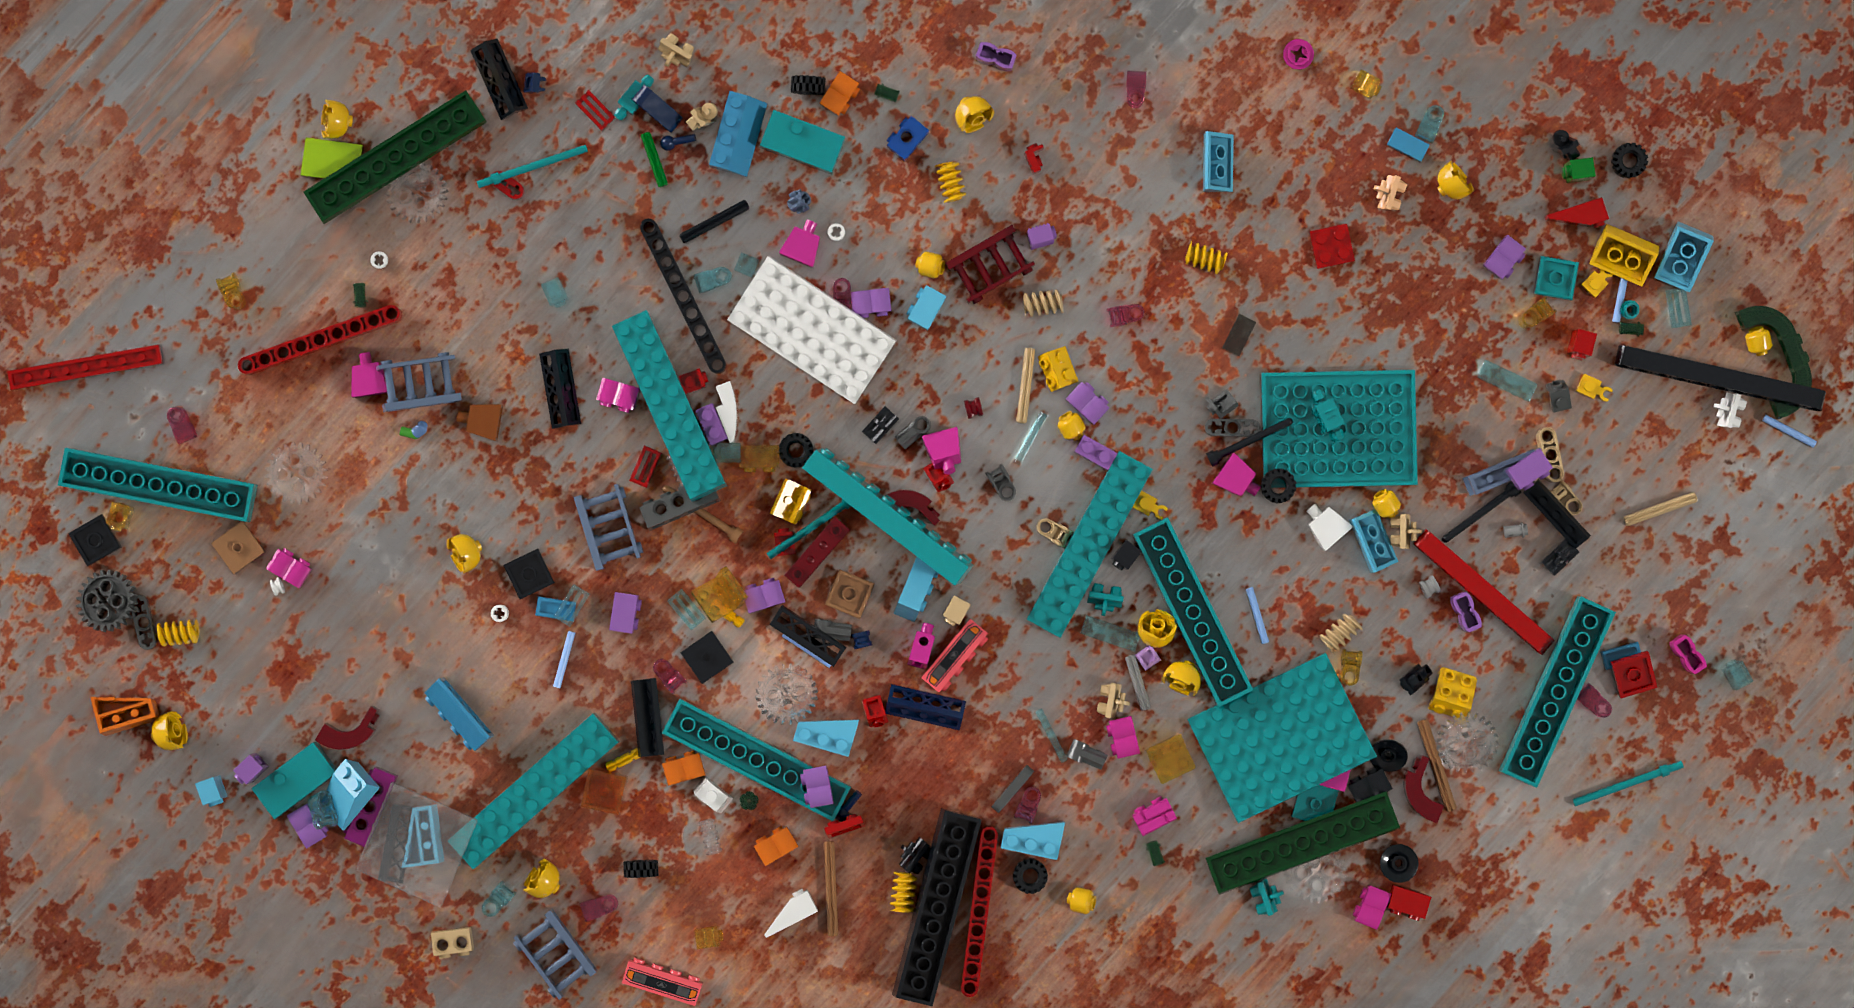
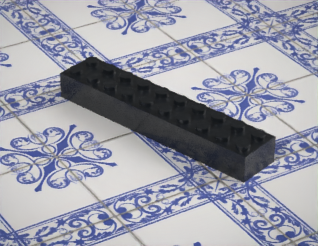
M943 808L940 810L892 995L896 998L933 1007L982 821L978 817Z

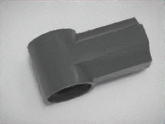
M919 416L899 432L895 438L906 449L930 430L931 422L927 417ZM920 419H924L927 422L925 430H919L917 427V422Z
M815 619L814 626L837 640L850 641L852 625ZM818 634L813 635V638L822 639Z
M1073 739L1066 757L1102 770L1108 755L1089 747V745Z

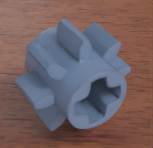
M799 189L788 194L790 199H788L787 204L791 211L800 214L810 209L808 205L811 203V198L807 192Z

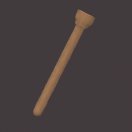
M667 485L662 489L664 493L671 492L672 494L676 492ZM678 497L676 499L679 503L684 504L683 498ZM704 509L695 511L696 514L727 533V536L730 538L729 540L735 544L744 532L739 527H730Z

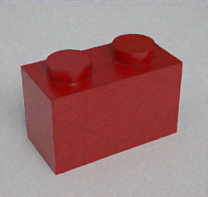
M1582 329L1572 331L1567 354H1571V358L1581 361L1592 356L1597 333Z
M1392 884L1391 897L1387 908H1390V912L1401 915L1403 912L1409 914L1408 918L1417 921L1420 918L1425 919L1432 897Z

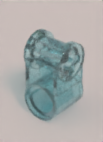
M1434 105L1427 109L1423 120L1418 126L1415 137L1433 144L1444 117L1442 107ZM1437 110L1439 117L1433 119L1430 112Z
M718 267L694 274L693 276L699 293H703L729 283L732 273L725 267ZM720 271L727 273L724 281L718 278Z
M322 790L308 799L312 822L317 830L322 829L324 826L335 827L338 824V815L334 808L332 796L328 791Z
M502 880L483 903L482 912L488 917L495 916L516 895V892H512L506 887ZM492 902L496 905L494 913H489L486 910L487 903Z

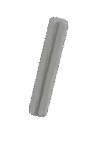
M1135 655L1127 656L1125 660L1140 709L1142 711L1151 708L1136 657Z

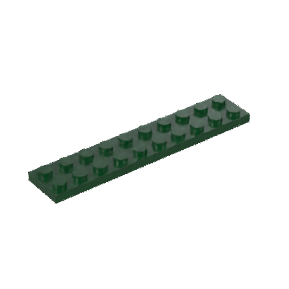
M465 90L304 191V194L323 224L479 128L487 121Z
M1386 791L1206 858L1218 894L1221 895L1400 829V825Z

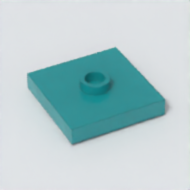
M1540 256L1534 294L1572 301L1579 262Z
M1318 785L1297 795L1291 817L1307 821L1332 812L1339 790Z

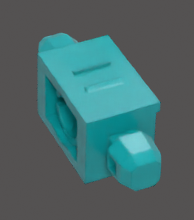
M650 75L644 76L641 79V84L635 80L618 100V104L622 107L615 111L614 116L619 121L627 116V112L633 116L640 106L632 98L643 85L649 88L652 86L654 79Z
M1320 389L1313 393V398L1315 402L1317 401L1318 405L1312 408L1324 433L1331 430L1333 439L1335 441L1344 438V433L1339 426L1345 424L1333 398L1326 400L1325 393Z

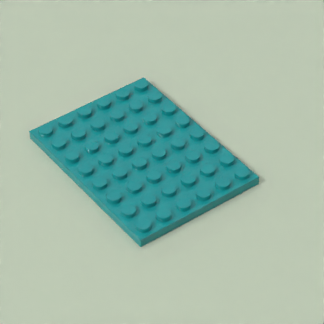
M1415 370L1261 373L1262 430L1287 418L1293 420L1292 425L1262 439L1263 477L1269 471L1281 468L1289 471L1294 476L1296 487L1418 485ZM1320 389L1325 393L1326 400L1333 398L1345 424L1339 426L1344 433V438L1335 441L1331 435V430L1324 433L1312 408L1318 405L1317 401L1315 402L1313 398V393ZM1277 478L1272 481L1271 488H1286L1284 480Z
M1326 653L1253 687V691L1220 707L1216 705L1187 719L1237 823L1243 822L1377 757Z

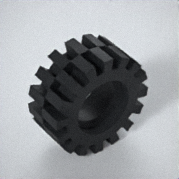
M809 75L792 76L791 93L825 94L826 78Z
M1625 143L1615 150L1611 163H1613L1612 168L1616 170L1615 173L1617 175L1620 174V177L1634 178L1646 169L1648 154H1645L1646 150L1642 149L1641 145ZM1627 153L1636 156L1637 163L1632 168H1628L1623 164V156Z
M801 433L788 434L779 445L780 458L790 467H803L813 454L811 441ZM800 443L804 449L802 456L798 458L790 456V445Z
M1281 468L1269 471L1261 480V492L1272 503L1286 502L1293 497L1296 491L1294 476L1289 471ZM1277 478L1284 480L1286 484L1284 492L1279 494L1271 489L1272 481Z
M1033 858L1024 859L1014 868V883L1021 892L1026 894H1035L1041 891L1048 880L1045 866ZM1034 869L1038 874L1036 882L1032 884L1026 883L1023 880L1024 871Z
M658 860L623 862L624 878L659 876Z

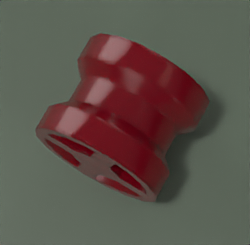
M979 397L973 401H964L968 419L976 415L983 416Z

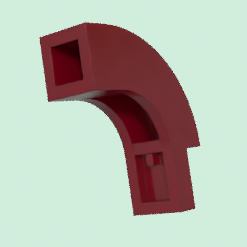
M899 490L887 494L896 501L895 505L900 508L903 506L918 509L934 526L940 521L938 518L940 514L933 507L931 509L927 507L932 501L925 495L912 490Z
M370 706L360 725L349 732L338 730L325 723L315 741L328 748L338 750L357 747L369 740L376 732V729L370 725H375L380 715L378 712L380 709Z
M1420 755L1413 762L1412 768H1414V772L1405 771L1404 793L1408 803L1416 813L1432 822L1438 823L1444 805L1430 800L1422 790L1421 781L1430 758Z

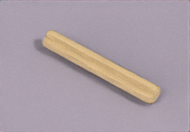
M1025 348L1016 420L1018 423L1023 424L1027 422L1035 356V349Z
M1692 492L1623 517L1626 526H1630L1698 501L1697 496Z

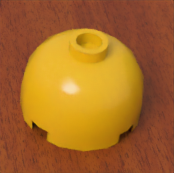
M978 96L963 98L955 111L956 122L961 131L966 133H972L983 128L984 124L982 123L987 119L990 122L994 116L992 106L984 98Z
M325 100L326 104L323 105L321 125L325 127V131L321 130L322 137L331 139L342 137L347 132L348 127L352 126L353 117L349 115L348 108L341 102Z
M1450 161L1440 169L1437 180L1440 186L1437 189L1442 196L1445 197L1447 195L1451 199L1458 200L1474 192L1471 182L1467 185V176L1456 163Z
M466 534L455 535L447 539L448 550L452 548L453 555H450L451 559L460 572L463 571L464 574L478 565L481 558L480 551L482 550L478 540L475 541Z
M1157 609L1155 612L1150 613L1146 611L1139 619L1138 635L1147 646L1161 648L1173 640L1177 624L1174 622V617L1166 611Z
M1179 661L1169 665L1162 676V682L1164 684L1166 681L1170 683L1169 688L1178 693L1189 695L1191 692L1195 696L1201 685V675L1195 668V664L1191 661Z
M170 711L157 717L152 724L151 738L163 750L181 749L187 743V727L185 723L181 724L179 719L182 717L177 712Z
M542 859L538 862L541 865L537 870L533 867L524 883V886L527 887L524 891L536 898H545L552 893L555 894L560 887V884H558L560 874L557 867L548 860Z

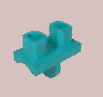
M1094 583L1092 590L1089 592L1087 603L1095 604V609L1102 610L1101 616H1105L1106 611L1113 612L1114 607H1122L1124 596H1122L1121 587L1113 586L1111 587L1110 594L1103 593L1104 585Z
M1267 878L1250 888L1253 898L1262 896L1263 899L1262 903L1256 904L1258 915L1268 914L1270 916L1278 911L1276 905L1281 903L1279 896L1284 895L1283 890L1277 891L1275 885L1270 886Z

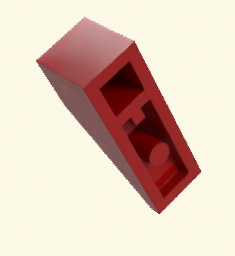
M1602 197L1545 216L1547 221L1587 227L1593 225L1594 228L1605 225L1604 221L1609 219Z

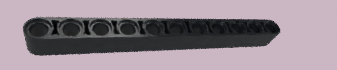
M1623 345L1618 346L1614 363L1615 366L1812 411H1822L1826 392L1821 389Z

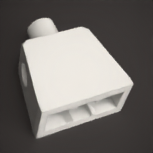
M1313 504L1307 510V513L1313 518L1308 527L1323 551L1329 549L1353 527L1330 507L1321 511L1316 504Z
M706 776L703 777L693 790L700 800L718 813H722L733 800V797Z

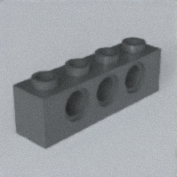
M683 485L672 494L671 492H666L660 495L661 498L658 500L650 499L643 502V506L639 508L647 528L651 531L721 500L717 491L692 502ZM678 497L684 499V504L681 507L674 505ZM659 506H666L664 514H657Z

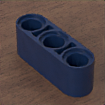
M643 85L632 98L638 106L670 133L684 119L646 85Z

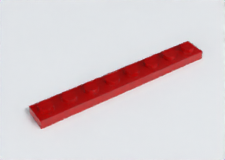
M158 344L10 370L7 373L10 390H17L163 364L161 348Z

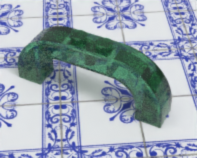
M1752 306L1735 312L1741 330L1754 325H1764L1773 330L1791 372L1792 383L1807 387L1812 386V375L1808 364L1810 359L1807 352L1802 349V338L1799 333H1796L1791 321L1783 313L1767 306ZM1769 401L1776 419L1786 417L1799 409V407Z

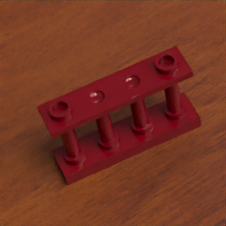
M1013 225L1008 226L946 262L948 270L953 269L957 271L971 297L967 299L968 304L971 302L976 304L982 301V296L1021 273L1025 276L1033 271L1034 261L1027 264L1013 240V234L1016 233ZM1002 240L1008 244L1021 267L1013 273H1010L997 250L998 246L996 244ZM985 250L991 253L1004 276L1003 279L994 283L980 259V253ZM969 259L971 262H974L988 286L979 293L963 268V263Z
M834 517L784 576L800 588L848 534L850 529Z

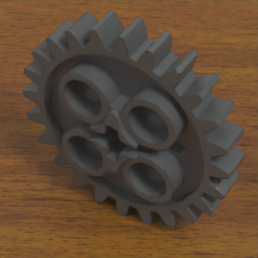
M108 569L107 573L104 570H100V575L94 572V578L87 577L88 584L82 583L84 590H78L82 595L81 597H76L81 603L76 605V607L82 609L78 615L84 616L82 621L88 622V627H93L97 631L106 632L108 629V631L113 632L114 627L121 629L120 623L127 625L126 618L132 619L130 612H136L132 606L138 604V602L133 601V598H136L138 595L132 593L136 587L130 586L132 581L126 580V575H120V572H113ZM110 583L111 588L109 591H106V587ZM94 596H96L97 600L94 604H92V599ZM122 598V603L118 606V599ZM107 610L108 614L106 618H103V613Z

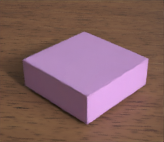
M1150 646L1135 654L1145 671L1161 661L1154 648Z

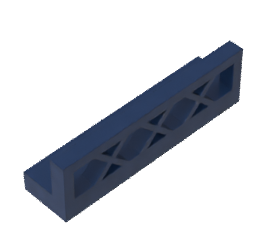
M891 684L885 712L893 716L960 730L966 701ZM893 692L902 693L904 697H893ZM920 697L923 701L920 703L914 702L912 698ZM937 701L941 706H933L931 702ZM950 706L961 707L960 712L951 710Z

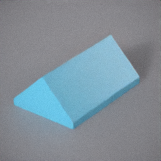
M1210 131L1204 133L1203 192H1233L1234 135Z
M1375 509L1349 520L1353 526V532L1370 573L1378 572L1398 562L1381 518Z

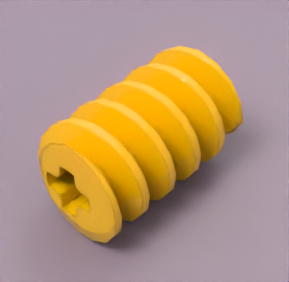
M952 161L935 165V167L941 168L936 173L943 175L938 181L944 182L940 186V189L946 190L942 193V196L948 197L944 203L961 200L966 195V192H960L965 185L958 184V182L963 180V177H957V174L961 172V170L955 169L959 165L958 162Z
M1191 241L1185 258L1186 265L1193 261V267H1196L1200 263L1201 270L1205 266H1207L1208 272L1215 268V274L1217 275L1220 270L1222 271L1228 253L1226 252L1221 256V250H1218L1214 254V248H1210L1207 252L1206 245L1199 249V243L1192 247Z
M195 619L194 625L188 620L186 626L182 620L179 626L173 621L171 627L165 622L164 628L161 627L160 623H157L158 640L163 647H166L168 643L170 646H173L175 642L177 645H181L183 642L189 644L190 641L196 644L199 639L197 619Z
M894 872L893 874L899 877L893 879V882L897 883L898 886L892 887L897 893L891 895L896 901L890 902V905L895 907V909L890 911L913 912L914 908L909 905L914 904L915 901L910 899V897L915 896L916 893L910 890L916 888V885L911 882L917 881V878L912 873Z

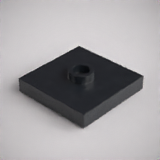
M103 514L68 533L87 567L122 548Z
M539 549L533 550L503 565L520 600L555 583Z
M713 631L680 652L702 684L734 663Z

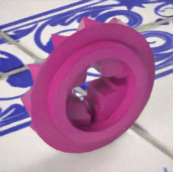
M1295 39L1285 46L1283 58L1292 69L1302 70L1312 63L1314 51L1307 41ZM1302 47L1301 54L1304 57H1300L1295 62V55L1292 52H1297Z

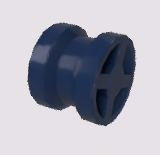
M869 630L851 634L855 642L854 649L872 646V641L869 640Z

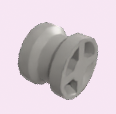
M1433 575L1428 580L1419 582V586L1427 599L1432 594L1441 592Z

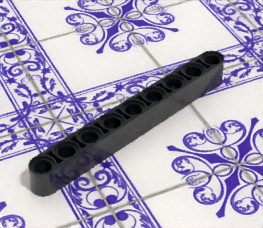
M649 218L643 220L640 224L641 232L709 369L715 374L723 373L727 366L726 361L657 223ZM647 223L654 224V230L651 233H647L644 230ZM656 240L663 242V247L660 250L653 249V243ZM663 258H671L672 262L669 267L662 266L661 261ZM674 274L680 276V281L677 284L670 283V277ZM683 291L689 295L688 299L684 302L678 299L679 293ZM692 308L696 309L697 316L693 319L688 318L687 311ZM700 325L706 329L705 334L702 336H698L695 333V329ZM706 343L714 345V350L711 353L704 351ZM715 360L722 361L723 367L720 370L713 369L712 364Z

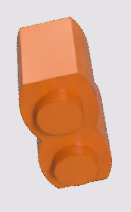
M839 71L819 104L837 116H840L841 113L845 115L850 107L848 104L851 97L855 99L860 91V88H858L859 83Z
M695 750L683 753L684 757L677 759L676 755L665 758L666 762L662 763L668 786L706 775L700 753L695 754Z
M781 825L772 831V836L767 838L764 835L756 840L757 844L754 848L765 866L799 847L788 827L783 828Z

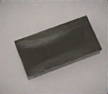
M1239 314L1222 349L1239 357L1256 322Z

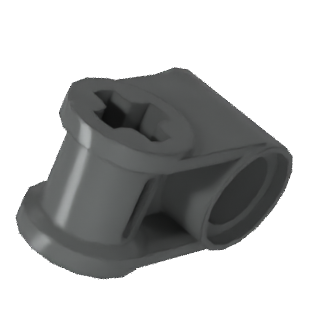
M1000 464L999 468L992 472L985 473L1002 500L1011 501L1014 499L1016 490L1003 464ZM1009 487L1012 489L1013 494L1010 497H1004L1002 490Z

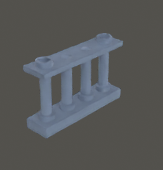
M449 352L439 353L438 357L398 363H392V360L381 361V365H378L376 369L377 371L384 370L388 394L387 403L382 405L383 413L460 402L462 400L461 393H455V390H453L448 362L454 360L455 355H449ZM441 362L445 386L444 395L436 396V393H434L429 363ZM422 365L426 388L425 398L418 399L417 395H415L411 366ZM403 367L407 391L405 401H398V398H396L392 376L393 368Z
M1532 449L1462 478L1469 496L1480 494L1511 481L1505 470L1535 450Z
M619 484L614 485L616 491L591 499H583L582 495L573 497L596 571L605 569L604 564H607L608 561L635 553L636 558H641L640 553H643L641 542L636 541L623 499L626 498L624 487H620ZM618 498L621 506L620 510L594 518L592 516L589 517L587 510L591 506ZM624 516L627 528L601 536L594 535L593 528L595 525ZM627 535L630 536L633 546L608 554H600L598 546H601V543Z
M551 909L545 914V922L523 938L517 934L514 937L515 942L513 943L520 952L523 950L550 987L548 988L550 994L560 1000L564 996L561 992L564 988L583 974H588L591 977L598 970L554 910ZM554 927L558 933L556 938L533 954L527 944L548 928L552 929ZM560 943H565L569 948L567 950L568 953L544 969L538 960ZM572 958H577L581 964L579 968L556 985L550 975Z

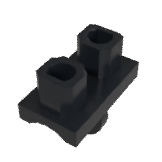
M1557 130L1553 134L1552 140L1554 144L1551 145L1553 151L1560 153L1564 159L1568 158L1569 161L1580 156L1576 148L1580 145L1577 139L1569 137V134L1564 130Z
M884 406L862 432L877 444L899 418Z
M1564 539L1541 563L1555 576L1579 551Z
M1417 664L1399 679L1400 684L1404 690L1412 695L1429 680V676L1433 672L1427 664L1422 667L1420 664Z
M920 837L915 843L911 841L908 847L903 844L900 847L904 852L900 856L902 861L899 865L909 874L912 872L918 875L923 868L918 861L922 856L926 859L929 856L930 845Z

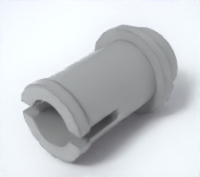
M1520 522V525L1503 526L1505 538L1517 536L1524 538L1525 535H1528L1527 524H1523V522Z

